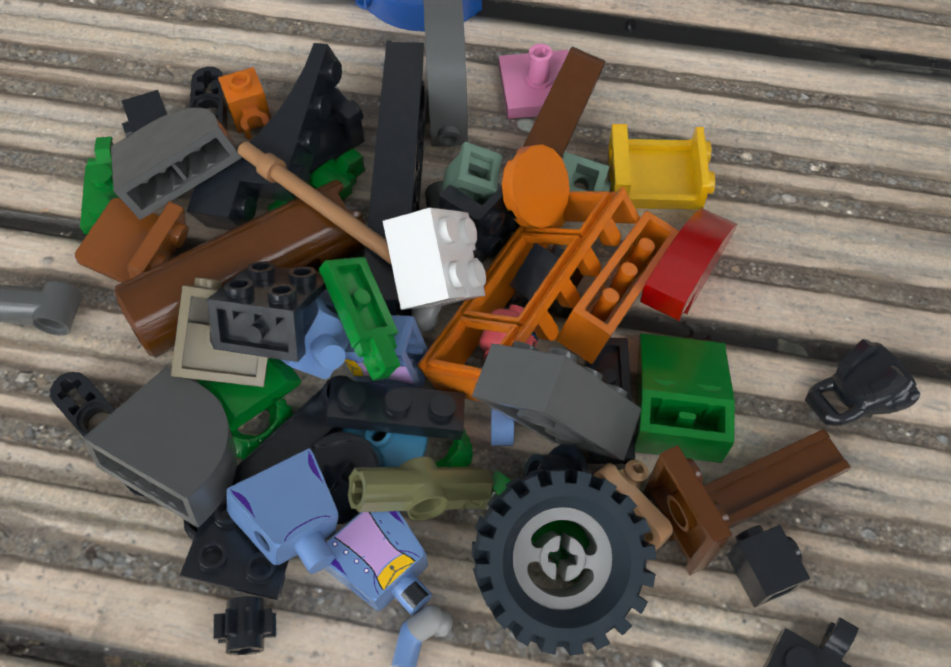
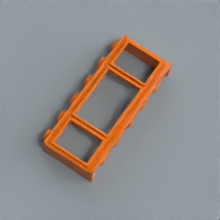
M622 187L617 192L569 191L568 204L561 218L552 226L528 228L520 225L485 272V296L465 300L417 364L436 390L465 393V399L481 402L472 397L482 368L466 366L464 364L479 344L483 330L507 333L499 345L511 347L514 341L525 343L533 331L542 340L554 341L559 333L558 326L547 310L555 299L558 300L562 307L574 308L580 301V295L570 280L577 267L583 276L597 277L599 275L601 264L591 248L592 244L598 237L604 246H618L621 241V234L615 223L636 224L640 219L625 188ZM565 221L584 222L580 229H560ZM535 242L544 248H547L549 244L568 245L519 317L491 314L496 309H504L516 292L510 286V283Z

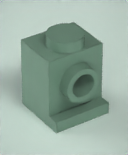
M464 142L461 152L445 169L442 191L451 185L482 205L497 191L503 155Z
M568 152L564 153L562 159L568 172L570 191L610 190L612 182L605 180L610 166ZM582 183L585 185L586 190L575 187L574 184Z

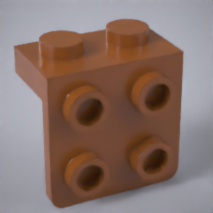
M120 198L112 199L76 250L75 258L77 263L122 283L170 260L175 250L183 245L188 235L189 226L186 225L184 208L169 201L160 216L151 213L140 220Z

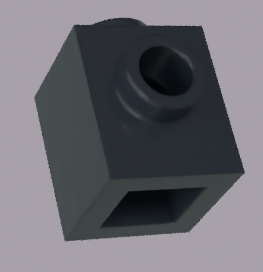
M158 90L122 100L128 119L127 122L122 123L127 137L152 121L168 114Z
M535 242L511 281L510 286L531 300L565 250L555 244L551 250H548ZM578 268L575 269L570 277L576 289L584 277ZM555 299L548 310L560 315L564 307Z
M757 525L741 532L735 537L737 543L726 555L754 608L796 591L810 579L802 564V554L797 543L791 537L786 536L781 525L765 531L761 525Z

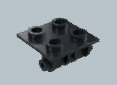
M226 496L214 513L197 528L180 577L277 600L285 583V573L289 560L280 565H274L267 559L228 514Z

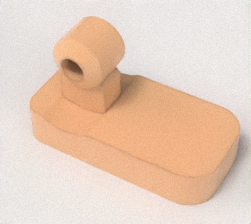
M630 460L626 463L623 470L618 471L614 464L607 463L596 471L593 476L613 483L617 486L616 491L628 495L635 502L637 507L633 511L636 515L646 518L651 530L644 534L645 541L654 544L657 551L672 535L673 528L670 521L639 490L649 476L647 466L641 461Z

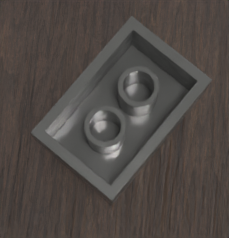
M514 341L512 347L492 343L472 397L552 443L574 445L586 452L624 461L642 410L626 398L627 391L604 383L602 381L603 375L600 372L578 365L576 363L577 356L567 350L550 347L547 353L541 352L536 347L520 341Z

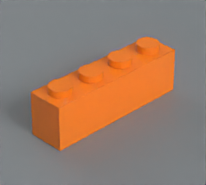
M646 210L574 307L558 334L556 341L593 364L644 289L646 281L679 233V230Z

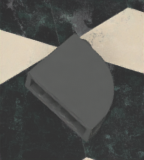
M423 0L431 146L451 147L462 145L464 142H468L462 0Z
M188 108L175 111L152 121L111 146L114 192L141 220L166 205L169 201L171 202L241 159L242 157L238 154L239 147L211 111L204 108Z
M165 367L84 436L83 439L97 468L199 528L220 506L227 496V488L232 486L237 469L236 446L225 411L219 400L208 389L201 386L196 379L171 376L172 370Z

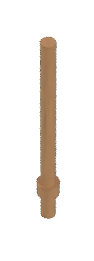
M248 141L240 144L238 154L253 164L259 175L271 183L277 182L391 264L388 244L385 238L286 169L285 162L274 154H265Z

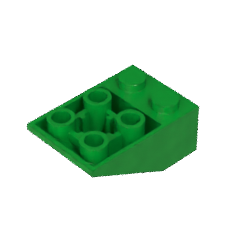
M640 333L635 405L642 410L634 430L635 452L660 455V453L678 445L686 459L691 458L692 460L722 463L734 444L735 399L725 343Z

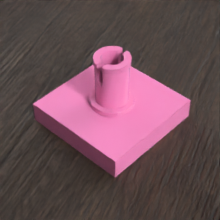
M535 44L529 49V53L499 56L498 67L507 119L538 116L565 61L568 50L552 51L548 45Z

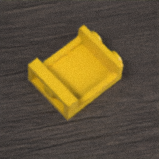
M612 124L607 148L608 166H610L609 181L612 182L610 192H617L620 188L624 187L635 209L699 210L704 207L708 194H713L715 189L714 171H709L708 167L712 147L710 141H705L704 127H695L692 139L654 140L628 139L627 124Z

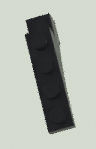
M313 43L306 64L292 91L276 114L250 141L251 144L265 154L272 153L284 161L286 169L307 184H309L310 180L309 171L314 155L320 148V136L325 120L331 113V100L335 87L339 84L342 77V64L328 44ZM242 157L195 186L187 212L206 227L231 230L254 218L258 198L289 202L297 198V196L279 183H271L257 173L256 167Z

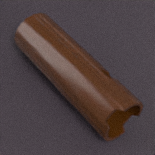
M334 179L316 188L317 191L366 225L360 211L348 210L339 196L340 192L344 189V185L339 180ZM297 197L276 209L266 212L116 285L114 295L141 345L149 356L157 358L175 347L182 286L185 284L194 285L195 277L221 280L223 287L227 281L232 280L244 271L249 264L259 261L271 262L275 267L289 269L302 266L312 267L316 272H320L319 268L325 260L351 258L365 251V245Z

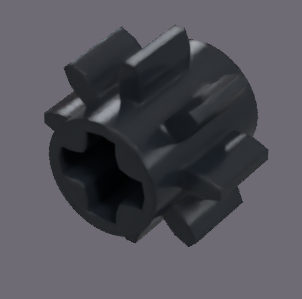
M242 596L231 598L226 601L225 613L214 614L213 639H218L219 644L226 643L225 653L228 655L239 656L261 653L264 651V638L276 637V613H272V608L264 609V599L261 597Z

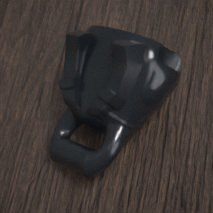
M862 339L843 360L839 361L836 373L832 377L821 380L809 389L805 402L825 425L842 426L852 423L863 416L871 418L876 414H891L906 410L918 401L921 394L912 375L887 348L878 342ZM834 391L838 399L849 409L839 414L822 393Z

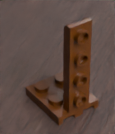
M822 429L703 486V477L699 467L691 458L686 459L677 445L660 453L643 494L649 500L652 499L655 506L670 521L673 533L669 537V541L676 540L688 561L685 569L691 576L709 565L732 536L731 528L848 472L852 467L834 445L827 431Z

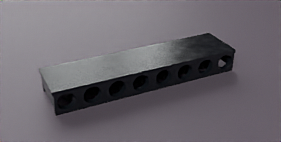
M386 41L367 225L385 239L383 221L420 211L428 92L425 91L424 81H422L424 43ZM365 246L364 258H366L390 314L397 316V314L400 316H411L412 309L401 310L392 265Z

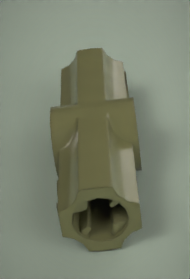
M416 457L404 462L399 467L354 468L349 476L348 499L351 509H357L358 512L407 511L409 518L422 521L434 518L445 510L486 508L488 506L487 503L492 498L493 480L489 470H482L480 467H437L435 460L430 457Z

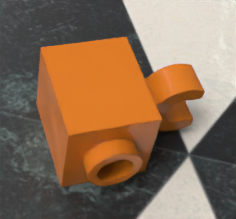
M254 67L218 77L237 133L243 132L247 140L252 139V129L261 126L264 128L271 119L265 93Z

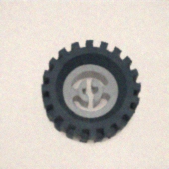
M553 468V470L538 469L528 472V476L524 478H514L505 484L507 488L499 496L493 495L487 503L489 509L486 514L478 519L475 527L478 531L476 542L472 541L471 553L474 559L475 568H473L477 585L495 620L504 630L508 628L512 631L515 639L526 646H529L530 641L538 645L541 652L556 655V647H564L569 655L584 654L582 644L591 642L599 650L610 644L606 633L613 628L623 636L632 627L625 619V616L632 608L640 614L643 613L648 601L639 596L643 585L653 588L656 576L654 572L646 569L647 560L656 559L655 545L645 541L644 534L651 530L646 518L636 515L633 511L637 507L635 502L628 495L616 491L617 486L606 479L597 478L590 473L565 468ZM556 520L573 521L584 530L589 540V546L584 550L576 539L566 533H562L561 545L562 548L569 552L568 559H560L557 574L564 581L575 579L586 568L585 574L577 583L565 589L551 590L537 585L532 581L527 567L529 563L536 561L539 568L551 579L555 580L557 567L548 558L549 552L558 551L561 536L554 531H549L543 534L536 543H531L532 536L540 527Z

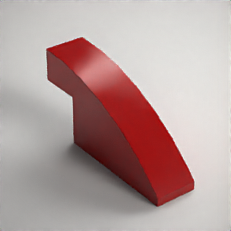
M704 208L696 211L681 228L644 285L640 302L678 321L683 313L688 314L738 224Z

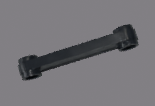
M342 375L332 377L335 379L353 381V379ZM331 379L327 380L314 396L237 465L232 486L309 448L312 450L313 447L311 446L319 438L342 429L340 427L325 426ZM184 520L185 532L193 541L198 527Z

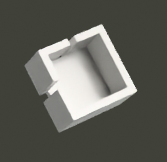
M427 208L383 221L401 310L443 306L485 296L486 274L482 263L478 258H474L473 250H476L477 230L474 222L469 218L468 212Z

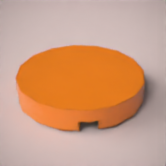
M543 144L520 147L515 151L517 154L514 158L508 160L503 172L502 192L508 211H513L517 217L514 220L521 226L528 228L552 226L561 218L568 204L570 186L568 172L563 159L553 148Z

